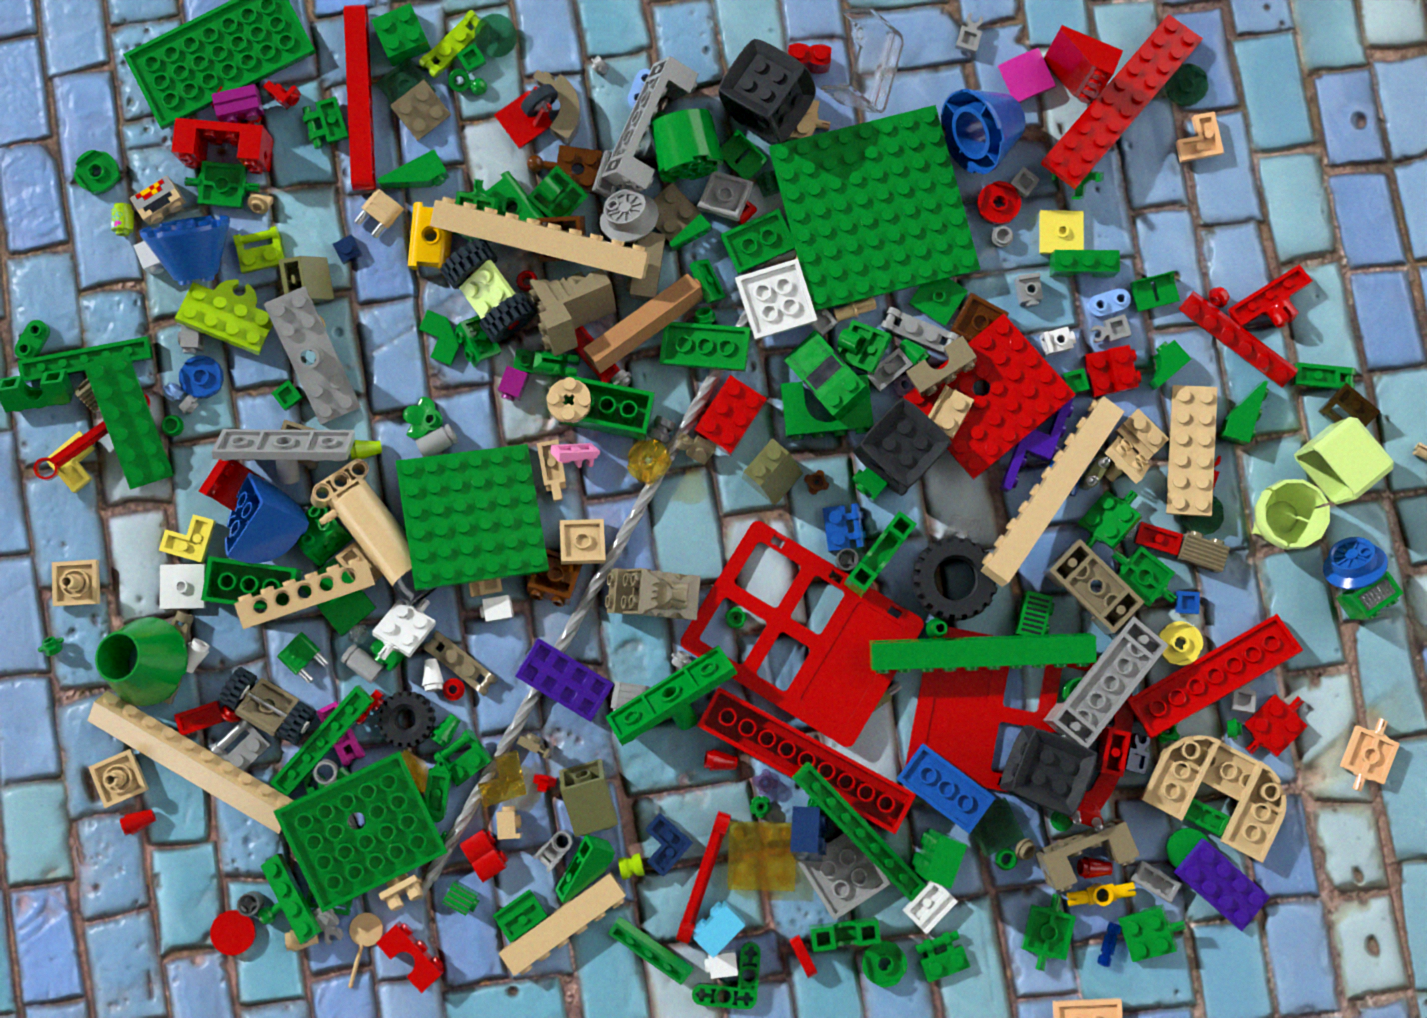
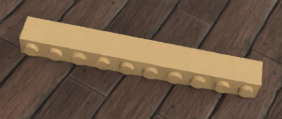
M449 197L435 200L430 226L639 279H644L646 276L651 252L645 251L646 247L633 244V247L624 246V241L612 239L611 242L603 240L604 236L591 233L590 237L582 235V231L569 228V232L560 230L561 226L553 223H548V226L540 225V220L527 218V221L518 219L519 215L506 212L505 216L497 214L498 210L493 208L476 209L477 205L469 202H464L463 205L456 204V199Z
M1103 396L1098 401L1093 400L1086 409L1089 412L1087 416H1082L1075 425L1078 428L1074 434L1071 433L1064 441L1066 446L1063 451L1060 449L1052 460L1055 463L1052 467L1048 466L1042 473L1041 477L1043 480L1040 485L1036 483L1029 494L1032 496L1029 501L1025 500L1017 510L1020 512L1018 517H1013L1006 526L1008 531L1005 536L1001 535L995 542L994 546L996 549L994 552H989L983 559L982 563L984 566L981 572L1001 587L1010 582L1125 412Z
M106 691L94 701L87 720L88 722L279 834L282 831L273 811L294 800L109 691Z

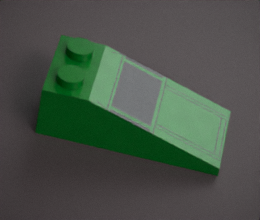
M816 330L783 359L838 421L871 392L866 384Z

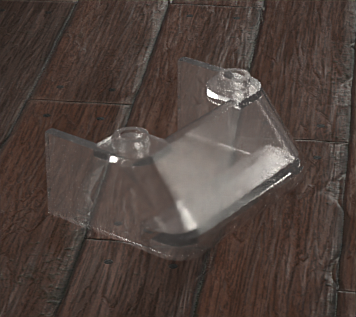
M872 7L844 9L843 14L854 22L851 36L855 44L859 46L849 84L842 82L838 85H822L821 90L839 104L871 113H883L887 107L903 50V36Z

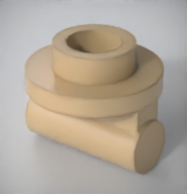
M251 192L247 204L253 212L265 214L269 210L270 205L273 204V197Z

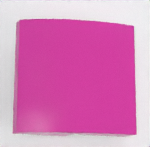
M1039 48L1023 53L998 65L1010 95L1019 103L1057 87Z

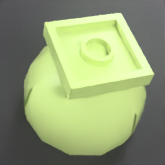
M1281 479L1261 492L1254 507L1255 522L1252 534L1262 536L1264 540L1281 549H1304L1322 538L1329 525L1330 505L1318 508L1319 505L1329 502L1320 488L1305 480Z

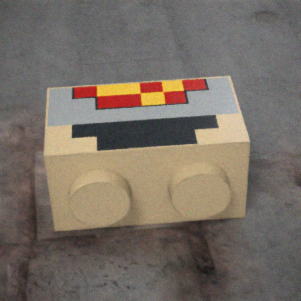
M168 176L163 177L130 198L142 219L149 225L161 222L164 216L179 211L182 205L187 203L175 183Z

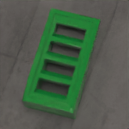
M701 214L698 215L669 242V249L674 252L712 231L711 224Z

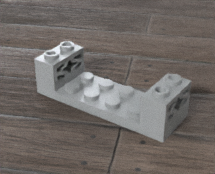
M671 56L653 64L601 178L622 190L634 189L642 191L651 186L654 180L652 175L655 169L634 158L640 150V140L647 134L650 127L648 123L658 111L657 103L659 99L666 95L675 100L692 93L697 86L696 79L699 75L697 72Z
M1134 616L1130 617L1114 634H1110L1114 639L1098 658L1097 663L1091 667L1065 702L1056 703L1043 721L1062 737L1089 748L1168 647L1166 642Z

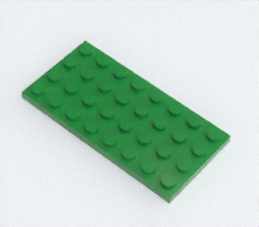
M230 0L123 55L160 128L164 130L175 124V118L186 119L210 107V104L213 103L212 94L217 93L220 86L223 88L219 92L255 84L315 54L316 51L289 0Z

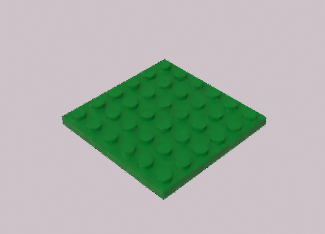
M527 444L395 461L415 591L549 571Z

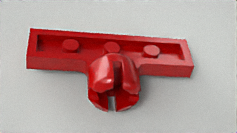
M1299 264L1227 310V314L1241 327L1261 315L1268 316L1276 327L1286 326L1285 323H1291L1299 312L1289 297L1309 286L1313 280Z

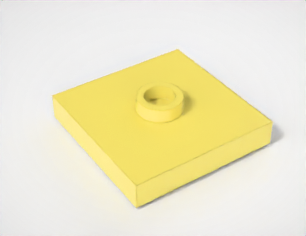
M1040 210L1039 254H1051L1054 250H1084L1083 211Z

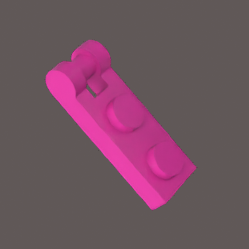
M338 701L316 711L322 723L339 705ZM352 728L334 746L345 767L350 765L352 760L365 757V752ZM351 745L353 750L346 753L344 747Z

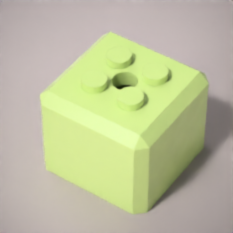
M1348 417L1327 426L1294 453L1296 461L1335 505L1359 498L1392 471L1394 461L1383 447L1375 440L1359 419L1354 417Z

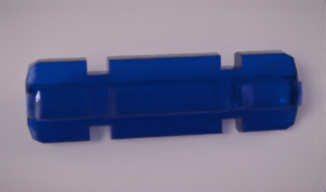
M1114 922L1108 923V933L1105 934L1100 950L1102 954H1099L1097 960L1098 964L1110 967L1112 959L1110 957L1114 954L1118 941L1117 934L1119 935L1121 930L1119 924Z

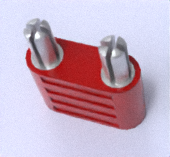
M1082 801L1073 817H1069L1074 824H1084L1095 828L1098 832H1101L1103 829L1102 815L1098 806Z

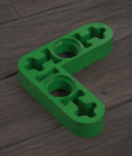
M749 941L742 945L737 986L698 983L692 990L693 1001L701 1006L735 1009L753 1008L757 1002L761 958L758 944ZM750 946L753 947L754 951H757V954L752 956V963L757 962L756 966L751 964L743 965V961L748 963V955L744 951H747ZM744 970H753L755 978L752 981H745L742 977ZM700 988H703L705 993L712 994L711 989H716L714 993L715 1001H711V996H704V1000H700L699 996L695 995V993L700 992ZM722 990H727L730 992L731 998L727 1002H721L718 999V993ZM734 991H738L737 996H745V992H748L750 997H753V1000H749L748 1004H745L743 999H737V1003H733Z

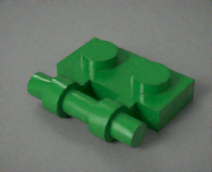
M336 96L315 102L317 111L312 112L310 106L302 108L304 114L302 118L309 130L308 137L310 142H313L315 149L323 147L321 140L325 137L329 145L349 139ZM317 120H321L323 129H317L315 123Z
M957 930L948 933V931L941 934L942 936L932 940L928 938L923 940V943L915 946L918 954L926 952L928 957L920 960L928 983L970 968L963 945L953 946L952 942L960 939ZM942 945L946 946L947 950L937 954L934 953V948Z

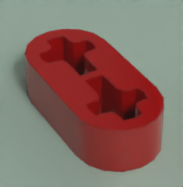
M800 935L789 939L807 977L810 978L818 974Z

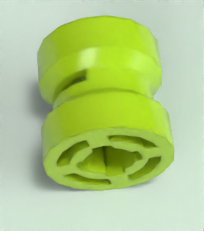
M640 853L633 854L632 859L625 856L618 858L623 880L630 879L634 873L637 876L645 875Z

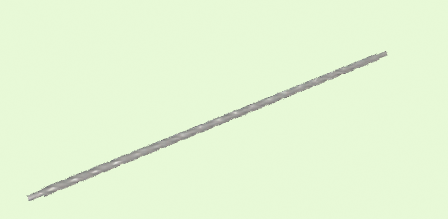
M745 310L735 326H749ZM711 369L707 374L697 396L690 404L681 424L676 429L664 454L651 473L647 484L634 503L631 513L625 519L616 535L614 543L608 549L605 555L606 562L600 564L597 573L586 588L580 603L569 618L563 633L556 641L554 647L564 653L569 647L581 622L594 603L598 592L607 580L608 574L613 569L614 563L620 557L630 539L631 533L638 525L648 503L655 495L665 473L680 450L675 446L678 442L677 437L681 432L687 435L690 433L698 414L704 408L713 392L714 386L725 370ZM532 686L516 712L512 723L499 742L495 754L492 756L493 761L486 765L478 780V784L470 793L460 815L447 834L444 844L448 853L434 859L426 872V878L421 885L423 897L420 900L424 899L433 881L436 882L440 876L443 866L449 860L459 842L460 836L475 814L478 804L484 798L493 782L495 774L502 766L512 744L523 729L530 712L541 697L542 692Z

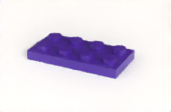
M537 638L514 675L590 722L614 685L609 680L540 638Z
M1203 838L1200 839L1174 871L1179 878L1240 931L1245 929L1270 898Z

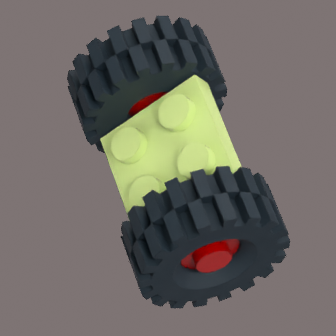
M476 239L472 243H467L465 247L462 246L457 252L451 254L452 256L448 257L445 260L446 262L442 264L440 268L441 273L453 289H460L481 318L480 327L492 343H499L501 340L504 341L507 337L513 336L514 333L519 332L522 327H525L536 316L537 310L526 295L522 292L516 294L494 263L497 262L498 257L486 240Z

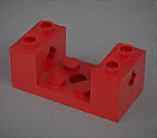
M175 118L171 152L185 167L197 169L198 166H202V161L207 159L208 143L216 146L227 143L238 147L237 158L250 173L262 174V172H270L273 138L263 125Z

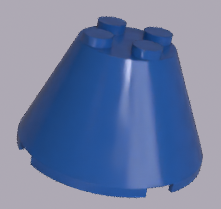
M220 215V220L212 219V216L185 218L159 223L160 227L153 228V230L151 226H148L139 231L141 238L173 280L178 281L179 285L191 284L192 280L201 279V282L214 280L215 274L219 271L230 225V217Z

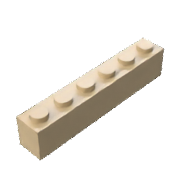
M610 871L532 929L503 948L499 955L513 976L518 973L522 976L533 968L531 964L538 959L541 962L550 956L551 953L549 951L555 946L559 949L570 941L568 937L573 933L579 935L588 928L586 924L594 919L597 922L606 915L605 910L611 906L615 909L625 901L623 899L626 896L625 890Z

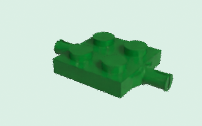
M202 161V169L198 178L185 177L186 181H184L185 186L198 188L197 203L201 206L243 209L246 192L259 193L260 191L259 183H247V168L243 164Z
M474 179L473 192L457 191L455 203L463 205L464 202L476 204V209L484 210L485 207L498 210L499 198L489 197L482 193L484 180ZM452 232V234H454V235L462 236L463 238L467 239V240H468V243H469V242L472 243L474 240H476V239L479 240V239H480V238H476V237H472V236H468V235H464V234Z
M1106 490L1079 520V526L1090 535L1084 542L1090 549L1096 542H1099L1114 550L1142 518L1141 514L1130 506L1135 498L1138 497L1137 493L1130 490L1124 499H1121Z
M1138 546L1129 557H1125L1118 550L1111 556L1122 564L1117 575L1144 601V606L1150 607L1154 600L1161 595L1170 603L1176 599L1177 596L1167 589L1168 583L1175 572L1142 546Z
M1054 893L1052 894L1050 906L1041 907L1031 904L1021 944V949L1038 955L1035 969L1045 971L1047 958H1058L1066 961L1076 920L1075 915L1064 913L1059 909L1062 896Z

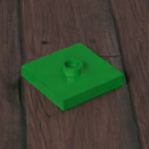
M949 278L921 285L908 305L942 327H945L968 290Z

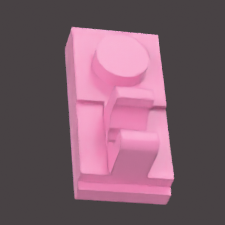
M592 443L551 445L550 453L561 463L574 461L575 465L581 468L582 462L585 459L586 465L592 467L594 459L600 455V450Z

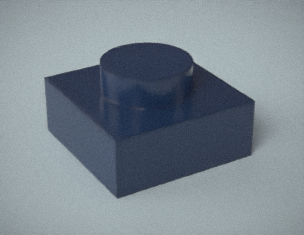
M352 234L332 244L343 265L363 255Z

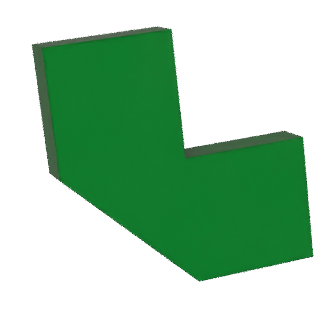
M427 309L419 330L438 338L430 357L452 366L460 346L449 319Z

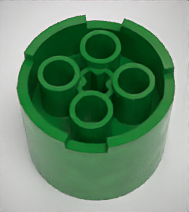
M698 108L680 110L664 115L649 125L650 138L659 176L662 181L675 183L677 178H689L690 181L715 173L718 171L717 166L724 164L712 113L709 110Z

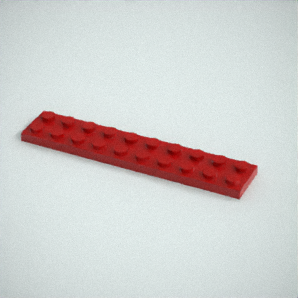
M1168 14L1102 90L1100 95L1096 97L1044 157L1041 165L1073 189H1076L1199 46L1203 38Z

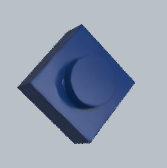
M1176 591L1175 613L1199 614L1200 592Z

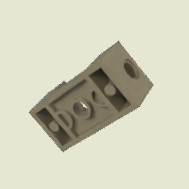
M1081 539L1073 541L1042 572L1057 588L1064 587L1093 615L1090 620L1105 635L1114 634L1144 603ZM1093 580L1101 583L1102 588L1098 593L1091 590L1090 585Z
M1113 818L1103 823L1101 832L1096 831L1092 827L1037 850L1035 857L1047 885L1056 891L1060 890V892L1073 888L1072 884L1076 883L1077 879L1067 856L1069 855L1070 858L1076 857L1083 853V849L1088 847L1094 849L1103 846L1108 860H1114L1117 864H1122V866L1135 862L1134 858L1140 856L1126 821Z

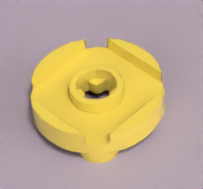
M1171 622L1164 626L1157 635L1168 644L1161 657L1169 664H1191L1199 657L1200 650L1203 648L1201 633L1196 627L1187 622ZM1178 637L1180 640L1185 641L1181 650L1175 646L1176 638Z

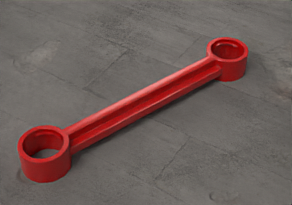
M144 393L145 398L148 402L149 408H151V401L149 397ZM105 422L99 423L53 457L38 459L33 468L35 475L44 481L56 478L60 467L108 434ZM45 461H49L55 466L54 473L48 477L41 476L38 471L40 464Z
M722 811L717 813L675 939L682 943L689 944L695 922L730 822V814Z

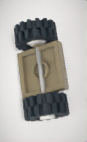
M238 667L233 675L231 674L230 679L226 681L225 687L222 688L219 701L236 710L235 714L273 737L279 730V737L296 745L302 739L304 733L307 732L308 727H310L311 722L315 718L316 710L301 701L299 702L300 699L262 677L256 684L257 675L243 667Z

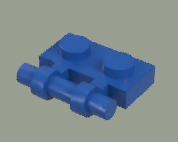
M859 503L851 504L852 513L848 514L845 513L844 505L822 508L828 552L846 548L850 549L849 540H856L857 548L865 547L864 538H866V532L863 531L862 519L864 517L863 512H860ZM853 520V533H848L847 521Z

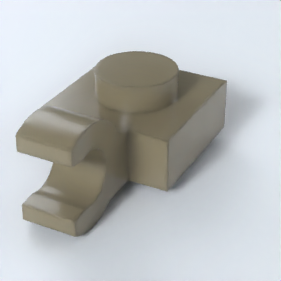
M683 432L677 437L678 442L675 445L680 450H686L687 456L705 465L716 450L715 444L698 435L695 439H692Z

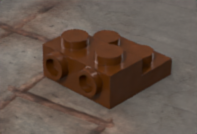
M546 549L549 571L532 574L527 585V593L530 594L531 598L538 601L543 600V598L551 600V603L557 607L569 606L583 564L561 565V554Z

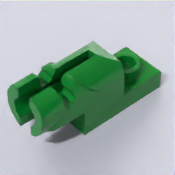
M516 348L513 368L529 374L557 378V376L568 377V375L577 377V369L566 367V365L580 366V356L562 353L554 357L552 352L530 351Z

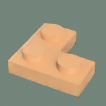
M1215 112L1194 115L1192 123L1195 137L1179 139L1175 142L1180 163L1219 156L1224 153Z

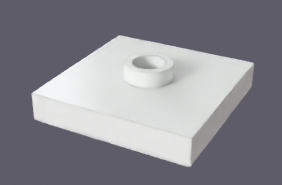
M207 564L160 565V609L206 608V601H202L201 597Z

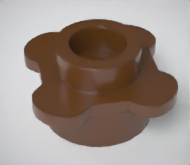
M817 470L816 473L812 475L807 474L804 477V482L808 484L809 493L812 495H816L820 490H827L829 488V483L826 482L825 473L822 470Z

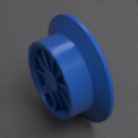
M1349 537L1338 541L1331 547L1328 557L1323 564V573L1326 580L1333 586L1342 589H1360L1374 584L1385 574L1388 567V559L1385 552L1378 546L1373 545L1369 540L1362 537Z

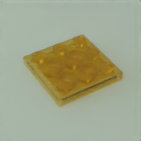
M729 822L728 890L795 891L796 860L790 852L792 822Z

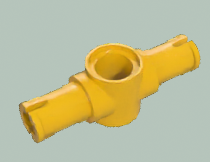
M1133 882L1119 885L1095 883L1091 887H1086L1085 890L1066 892V898L1069 899L1067 904L1069 907L1087 903L1088 905L1099 904L1106 906L1119 898L1135 897L1136 891L1131 890L1135 889ZM1104 889L1105 897L1098 900L1096 897L1097 891Z

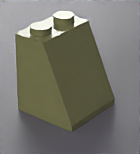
M772 438L743 471L742 479L771 504L776 506L802 476L803 472L791 454Z
M602 758L559 770L560 790L575 837L585 836L586 834L590 835L592 832L602 829L609 830L619 825Z

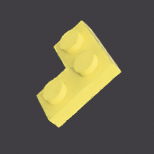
M78 431L47 458L53 457L84 435L83 432ZM91 445L59 468L58 476L73 493H77L92 480V477L79 462L96 449L94 445ZM47 461V463H48V464L52 467V469L55 471V466H54V464H52L51 462Z
M193 514L187 535L165 529L159 551L204 563L216 521Z

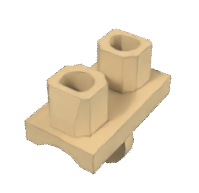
M405 873L386 882L388 889L379 893V897L387 903L392 911H397L404 907L402 895L407 893L411 901L423 897L421 888L423 880L416 875L409 877L408 873Z

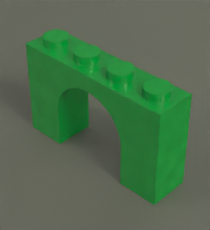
M858 375L869 388L868 375ZM803 381L782 383L780 385L785 437L791 438V441L804 440V436L820 439L825 438V434L833 433L835 437L846 436L847 432L856 431V434H866L874 426L870 393L840 421L822 422L813 418L806 408Z

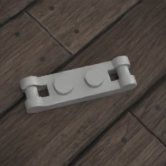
M888 307L886 312L887 318L880 326L888 332L943 355H946L944 347L960 337L956 333L941 329L893 307ZM895 319L901 321L899 327L893 324ZM941 338L947 340L945 346L939 344Z

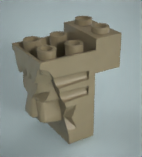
M603 269L595 272L592 271L587 276L582 272H577L569 278L563 277L561 280L556 279L551 282L548 280H530L532 290H529V294L533 303H535L533 306L537 310L536 316L540 317L541 323L538 324V327L544 336L541 339L545 349H550L554 357L578 347L574 329L616 312L612 284Z
M647 568L611 569L608 574L607 585L609 586V594L605 599L607 613L697 620L700 576L651 571Z

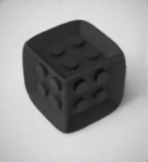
M753 39L744 47L725 74L719 86L718 94L726 112L738 123L761 137L780 144L787 140L810 108L816 94V87L810 71L800 61L765 41Z
M901 397L870 429L861 443L855 446L853 453L865 467H868L886 481L888 488L903 496L938 460L952 442L946 433L923 411L907 399Z
M1024 725L1014 742L1001 777L1000 789L1042 807L1059 812L1064 816L1073 817L1082 802L1090 782L1097 753L1054 733L1037 729L1032 725Z

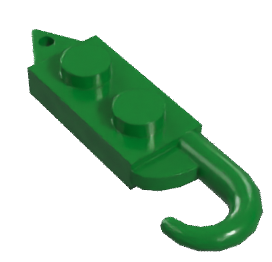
M444 757L433 768L428 770L424 802L434 823L442 821L447 812L452 772L449 771ZM444 831L441 835L443 841L447 835L446 831Z

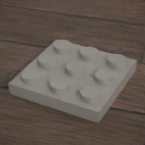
M844 832L827 842V855H823V862L798 861L799 866L834 921L890 885L887 877Z

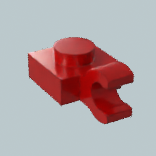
M539 773L534 774L533 783L538 784L537 791L546 793L551 787L555 788L558 777Z

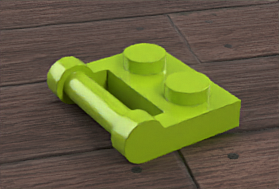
M277 226L270 227V230L243 236L241 234L233 235L240 269L243 274L280 266L279 260L284 259ZM270 238L273 241V244L245 249L244 244Z

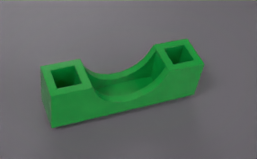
M899 511L868 553L848 576L844 585L862 597L917 523Z

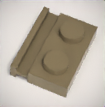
M531 732L527 735H520L517 744L536 754L539 752L543 753V758L545 759L550 756L553 750L551 747L544 748V743L540 742L542 738Z

